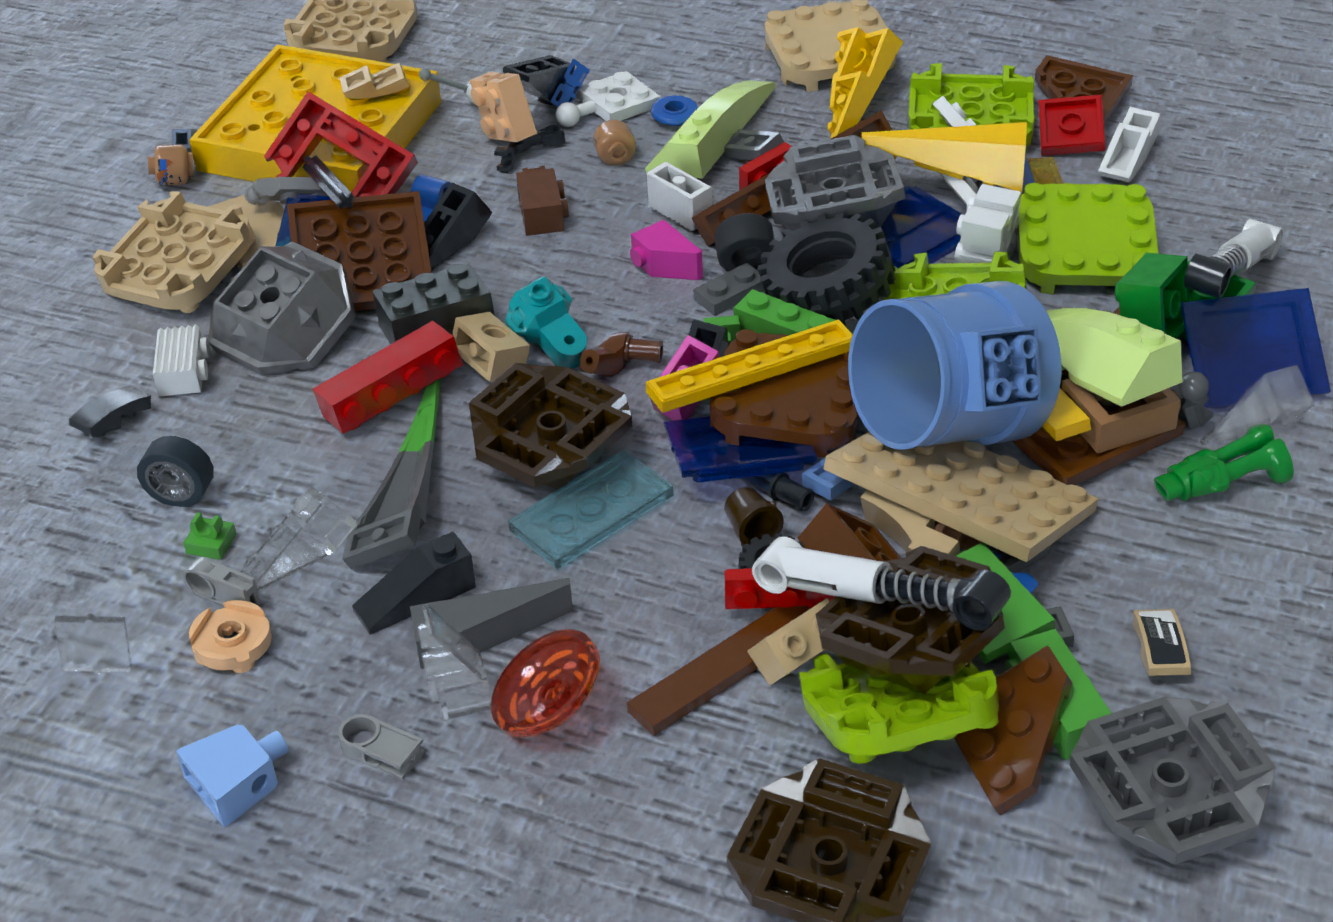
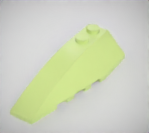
M747 80L735 83L714 94L668 140L645 168L646 174L655 167L667 162L694 178L703 179L725 152L724 147L733 134L745 127L776 88L775 82Z
M1061 308L1046 311L1058 338L1061 370L1066 369L1069 372V379L1075 384L1122 407L1183 382L1181 341L1164 334L1162 330L1146 326L1137 319L1123 317L1106 311L1087 308Z

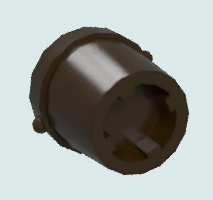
M750 487L739 488L728 496L724 510L742 547L745 544L750 545V540L755 537L761 540L764 534H769L770 537H775L776 533L780 534L783 529L784 518L775 501H767Z

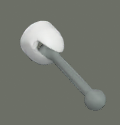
M422 69L419 72V77L423 81L430 79L464 90L466 98L474 103L471 97L472 87L470 81L465 85L431 74L428 69Z

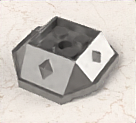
M856 135L791 147L784 155V161L777 165L765 179L774 224H783L791 231L800 228L799 222L807 220L809 224L818 221L819 215L826 214L827 219L835 218L837 213L845 212L846 218L849 219L855 213L862 215L864 222L871 218L875 221L878 228L881 227L896 203L905 199L904 186L894 156L879 147L867 145L864 139Z
M293 241L285 246H261L241 271L231 278L230 284L214 302V309L210 319L209 345L217 353L261 375L279 374L294 369H299V371L315 369L356 318L346 270L342 264Z
M1162 697L1088 721L1077 745H1075L1071 753L1069 764L1113 833L1130 841L1145 857L1162 858L1174 865L1255 838L1276 771V766L1229 703L1210 701L1207 705L1190 699Z

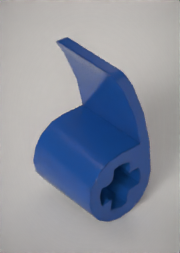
M423 174L415 178L411 192L419 191L424 222L451 182Z

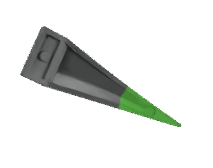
M441 378L426 386L415 418L390 470L376 494L348 533L342 560L350 569L366 563H373L380 558L399 551H405L416 545L418 531L426 522Z

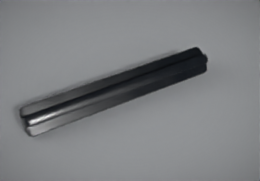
M309 155L305 156L304 161L306 163L303 165V169L338 208L342 209L345 206L348 209L352 208L353 193L318 156L315 155L312 158Z

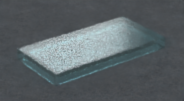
M622 450L508 520L509 531L558 570L674 495L673 485L626 450Z

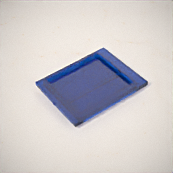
M905 186V199L896 203L881 225L893 264L897 269L914 262V254L927 253L928 262L932 264L955 251L961 239V235L956 233V228L962 213L917 186Z
M1309 288L1182 302L1181 310L1193 371L1204 374L1209 381V391L1207 394L1209 400L1203 405L1206 408L1218 409L1308 398L1312 395L1328 394L1331 392Z
M710 416L664 422V429L682 478L692 477L694 482L701 483L800 471L804 469V463L817 462V454L812 445L743 435L739 446L725 443V435L715 429L714 426L710 427Z

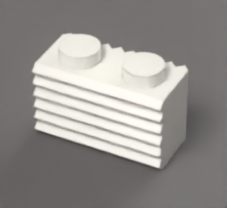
M667 162L647 172L649 207H653V210H657V212L666 217H671V220L680 223L689 231L697 229L692 217L714 205L712 203L714 200L712 198L714 188Z
M195 324L193 327L188 325L186 328L180 326L179 329L174 326L172 329L167 327L165 330L162 328L158 330L153 366V379L158 397L202 393V381L208 380V367L204 358H210V345L207 337L202 338L198 325Z

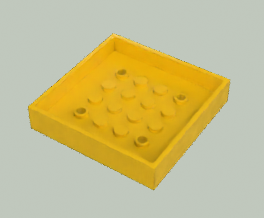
M277 44L189 139L196 171L255 182L258 178H277L276 176L282 173L275 160L267 162L264 155L308 91L405 149L441 104L439 82L430 79L423 81L419 77L421 68L401 65L409 84L408 88L373 98H346L342 90L340 77L366 65L371 74H375L395 64ZM430 70L431 74L438 75V71ZM323 139L310 155V158L315 155L318 156L351 192L368 168L367 165ZM303 165L293 175V177H310L303 169Z

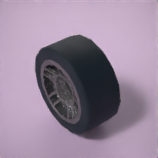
M162 436L152 441L137 465V478L142 488L152 498L170 506L190 507L198 503L214 477V466L207 453L190 440L177 436Z

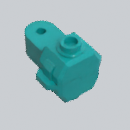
M540 277L516 291L509 302L505 324L527 342L539 344L555 365L570 369L580 365L581 355L586 350L587 337L569 314L572 298L565 289L554 284L547 277Z

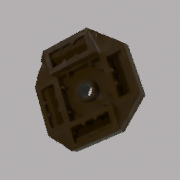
M515 363L469 402L476 459L514 477L516 481L520 480L534 488L545 485L562 491L592 464L600 463L602 455L633 427L631 411L624 392L568 367L541 366L532 368L531 364Z
M924 546L906 552L905 558L886 561L891 565L893 573L903 569L906 575L910 576L912 572L916 571L921 578L929 573L933 580L943 576L945 582H950L953 578H972L980 570L991 571L989 566ZM836 596L816 613L822 649L835 653L851 668L868 673L871 677H879L922 694H926L945 675L955 676L964 667H970L971 660L1005 629L1002 610L988 629L976 631L963 625L949 609L942 611L937 606L927 608L924 603L920 606H915L911 601L902 604L898 599L894 601L886 600L884 603L877 604Z
M818 758L803 766L802 771L782 777L761 788L727 854V868L751 906L797 922H902L930 858L932 843L921 820L912 807V801L904 784Z

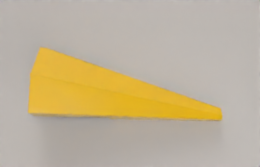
M860 27L838 32L837 40L840 42V50L835 53L838 71L833 74L829 107L833 112V119L827 126V130L831 133V138L859 123L902 46L903 41L889 28L867 34Z
M1027 122L862 133V139L866 141L867 145L881 148L892 154L895 160L900 156L913 160L915 166L961 180L964 176L983 181V184L997 185L1020 191L1022 195Z

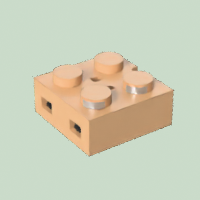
M488 72L470 80L472 87L471 97L479 108L481 128L488 136V139L519 142L537 134L519 74L506 73L502 75L500 72Z

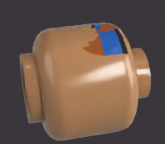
M181 144L157 145L154 149V156H148L149 175H155L156 182L162 186L185 185L189 177H194L193 153L187 152V148Z

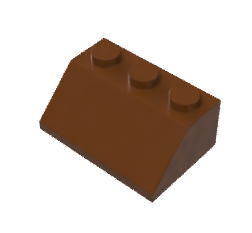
M828 503L825 504L798 536V540L804 545L805 549L883 562L901 558L874 524Z

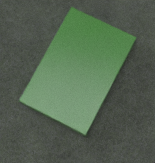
M984 543L956 555L957 557L989 566L991 571L996 572L1005 579L1011 589V598L1002 609L1005 629L978 653L985 663L1008 653L1011 641L1054 629L1055 619Z

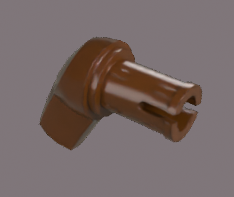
M629 332L614 333L598 347L584 350L580 358V366L587 373L613 377L621 372L631 359L661 363L664 347L663 341L633 339Z

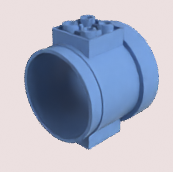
M1008 281L966 284L953 289L948 294L888 299L872 305L860 318L851 339L848 356L849 385L854 405L863 424L878 441L890 448L903 450L965 440L978 442L982 445L1016 441L1031 436L1038 431L1049 418L1054 408L1061 382L1060 347L1055 328L1048 313L1039 300L1027 289Z

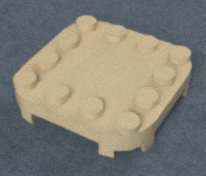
M308 0L295 19H285L284 30L287 45L387 63V57L391 56L398 49L416 21L418 15L416 0Z
M868 0L826 2L824 5L800 6L786 11L773 10L767 13V21L765 22V49H771L781 69V81L786 86L793 82L806 85V92L818 91V81L832 79L833 74L838 71V62L835 60V53L840 50V42L837 40L838 32L860 27L867 34L886 29L887 26L878 11L869 5ZM897 55L895 56L888 71L892 68H896Z
M170 191V198L160 200L149 205L148 200H145L137 206L141 218L110 252L97 249L92 257L95 262L94 273L104 293L113 297L162 309H180L183 313H191L199 307V302L217 287L248 251L250 246L255 243L256 237L240 206L232 203L226 210L185 202L181 192Z

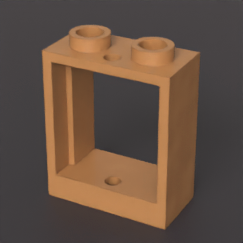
M1070 379L1062 381V391L1090 418L1091 430L1080 434L1097 454L1176 429L1178 414L1181 409V400L1177 393L1170 388L1143 398L1147 404L1109 415L1097 402L1105 398L1075 384Z

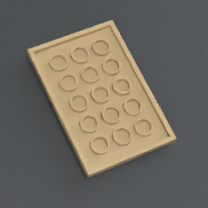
M868 432L828 454L823 468L832 474L1025 562L1031 560L1096 511L1099 498L1087 494V491L1080 486L1066 485L1053 479L1052 475L1048 472L1032 470L1019 464L1017 459L995 454L986 450V447L981 443L974 441H959L899 450L882 444Z

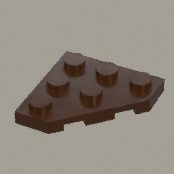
M1049 55L1045 56L1035 71V81L1049 99L1102 95L1104 126L1131 88L1133 75Z
M1048 645L996 677L999 701L998 724L987 729L975 728L958 733L954 737L992 806L999 815H1002L1038 792L1043 777L1040 774L1046 752H1051L1059 728L1060 720L1058 715L1064 698L1068 699L1073 684Z

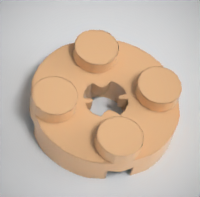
M231 600L223 602L224 608L212 612L211 608H208L201 612L189 629L192 651L198 664L215 670H233L236 673H244L251 670L255 665V661L268 650L272 641V632L269 620L265 617L264 611L260 606L248 601ZM233 632H237V633H238V635H236L235 637H232V638H224V637H223V636H230Z

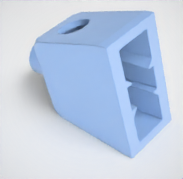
M244 725L232 726L176 750L185 780L223 827L231 824L276 788L278 782L272 762L289 752L284 738L277 730L256 741Z

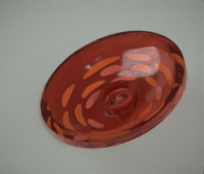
M564 629L548 633L527 645L505 667L494 687L491 698V714L495 723L511 736L531 737L547 733L569 720L583 706L595 686L600 667V655L595 643L581 631Z

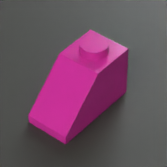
M664 219L631 234V260L635 266L643 269L651 277L687 280L703 278L702 250Z

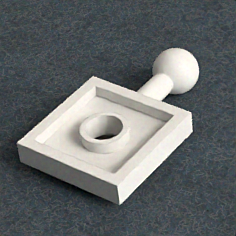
M617 72L613 76L601 80H593L589 84L581 86L577 92V99L582 103L578 105L570 102L561 104L556 110V119L562 126L571 127L579 121L581 116L595 112L605 121H621L650 111L652 105L660 99V96L629 72Z

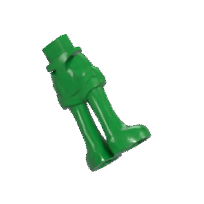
M1258 424L1249 428L1243 437L1217 450L1203 449L1185 457L1178 464L1171 465L1167 468L1166 474L1154 478V485L1166 501L1178 497L1186 501L1191 496L1195 498L1226 491L1229 489L1231 482L1258 470H1266L1271 480L1283 484L1292 480L1294 469L1290 453L1282 439L1274 440V433L1271 427L1266 424Z

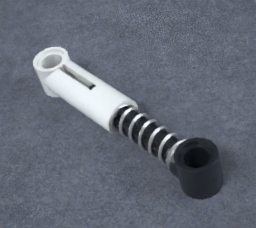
M1248 219L1242 232L1224 243L1216 254L1207 257L1195 253L1185 274L1184 288L1221 298L1233 275L1244 273L1263 258L1269 260L1275 258L1282 241L1283 228Z
M788 537L776 538L752 566V575L755 581L763 589L771 593H782L789 587L877 604L884 603L886 600L894 601L896 599L902 604L911 601L915 606H920L924 603L927 608L937 606L942 611L949 609L963 625L976 631L988 629L1011 598V589L1003 577L993 571L980 570L972 578H953L950 582H945L943 576L933 580L929 573L923 578L919 577L916 571L912 572L910 576L906 575L903 569L893 573L892 567L888 562L805 549L798 542Z

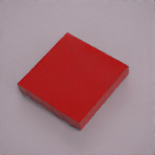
M1102 95L1038 100L1041 156L1105 151Z

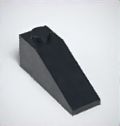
M548 55L506 65L503 67L502 72L504 74H519L524 91L538 97V101L543 104L554 105L550 100L558 85L565 83L566 79L563 76L570 62ZM575 65L573 66L569 74L572 75L574 73ZM559 92L555 99L556 101L559 100L563 92Z
M455 183L450 184L424 222L431 270L473 241L493 213L474 191Z
M454 531L418 546L352 605L354 613L369 635L411 617L410 606L452 599L476 588L471 553Z

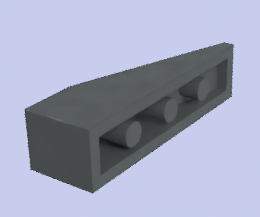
M569 578L410 606L420 668L461 662L572 612L573 604Z

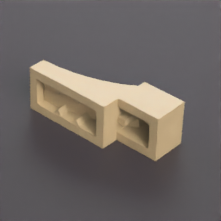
M866 490L860 497L865 521L874 524L876 528L890 536L906 552L924 546L954 556L960 554L959 541L936 531L935 520L870 490Z

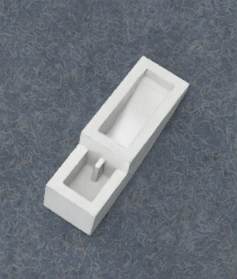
M1129 107L1123 123L1119 122L1098 170V175L1130 182L1143 165L1160 131V113Z

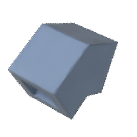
M172 129V145H184L187 148V152H192L189 139L197 130Z

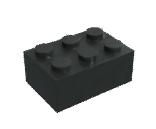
M470 263L455 264L447 270L433 274L423 273L416 276L415 279L401 283H388L382 288L372 291L379 327L390 344L431 321H434L452 335L456 317L491 312L494 315L491 292Z

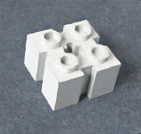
M982 184L976 196L970 197L967 212L965 215H960L957 223L956 233L961 235V239L955 251L954 260L956 262L992 263L995 251L1008 253V260H1010L1017 245V218L1020 212L1021 201L1020 191Z

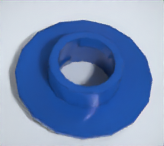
M667 96L657 100L652 105L651 115L658 122L670 126H679L684 124L698 109V105L691 98L685 96Z

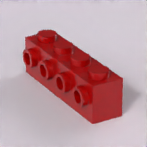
M431 321L314 387L312 390L323 417L344 434L349 430L358 428L363 422L375 415L389 410L394 404L408 396L417 394L422 388L439 378L448 376L453 370L462 366L463 362L454 336L434 321Z

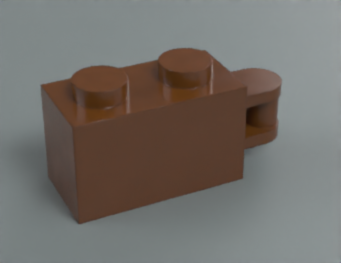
M545 165L540 166V168H522L523 172L516 173L526 236L564 231L563 218L569 217L567 198H565L563 180H556L554 168L545 169Z

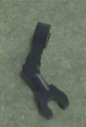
M559 124L550 125L538 130L537 134L519 142H510L508 147H496L494 155L501 156V162L496 166L497 170L511 171L515 164V156L532 146L541 144L543 146L561 145L566 143L564 131L560 129Z

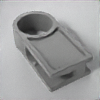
M196 558L182 573L186 586L201 598L224 606L223 602L231 600L248 601L258 606L261 604L254 577L207 558Z
M357 714L348 717L341 723L338 729L340 746L344 755L400 780L407 776L425 753V749L420 748L423 742L422 738L380 721L371 715ZM359 731L374 733L369 740L362 743L347 741L352 734Z

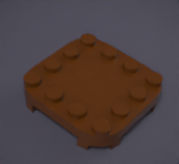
M748 329L741 330L736 334V339L726 348L724 356L788 335L756 333ZM849 352L710 397V427L714 426L715 429L725 435V443L739 446L743 435L813 446L812 457H826L827 450L848 444L855 440L859 414L854 405L849 385Z

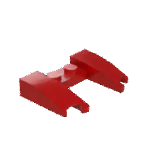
M309 91L264 155L267 162L275 160L282 173L276 177H293L304 164V157L310 156L323 139L368 166L352 191L354 197L397 193L418 163L413 153Z

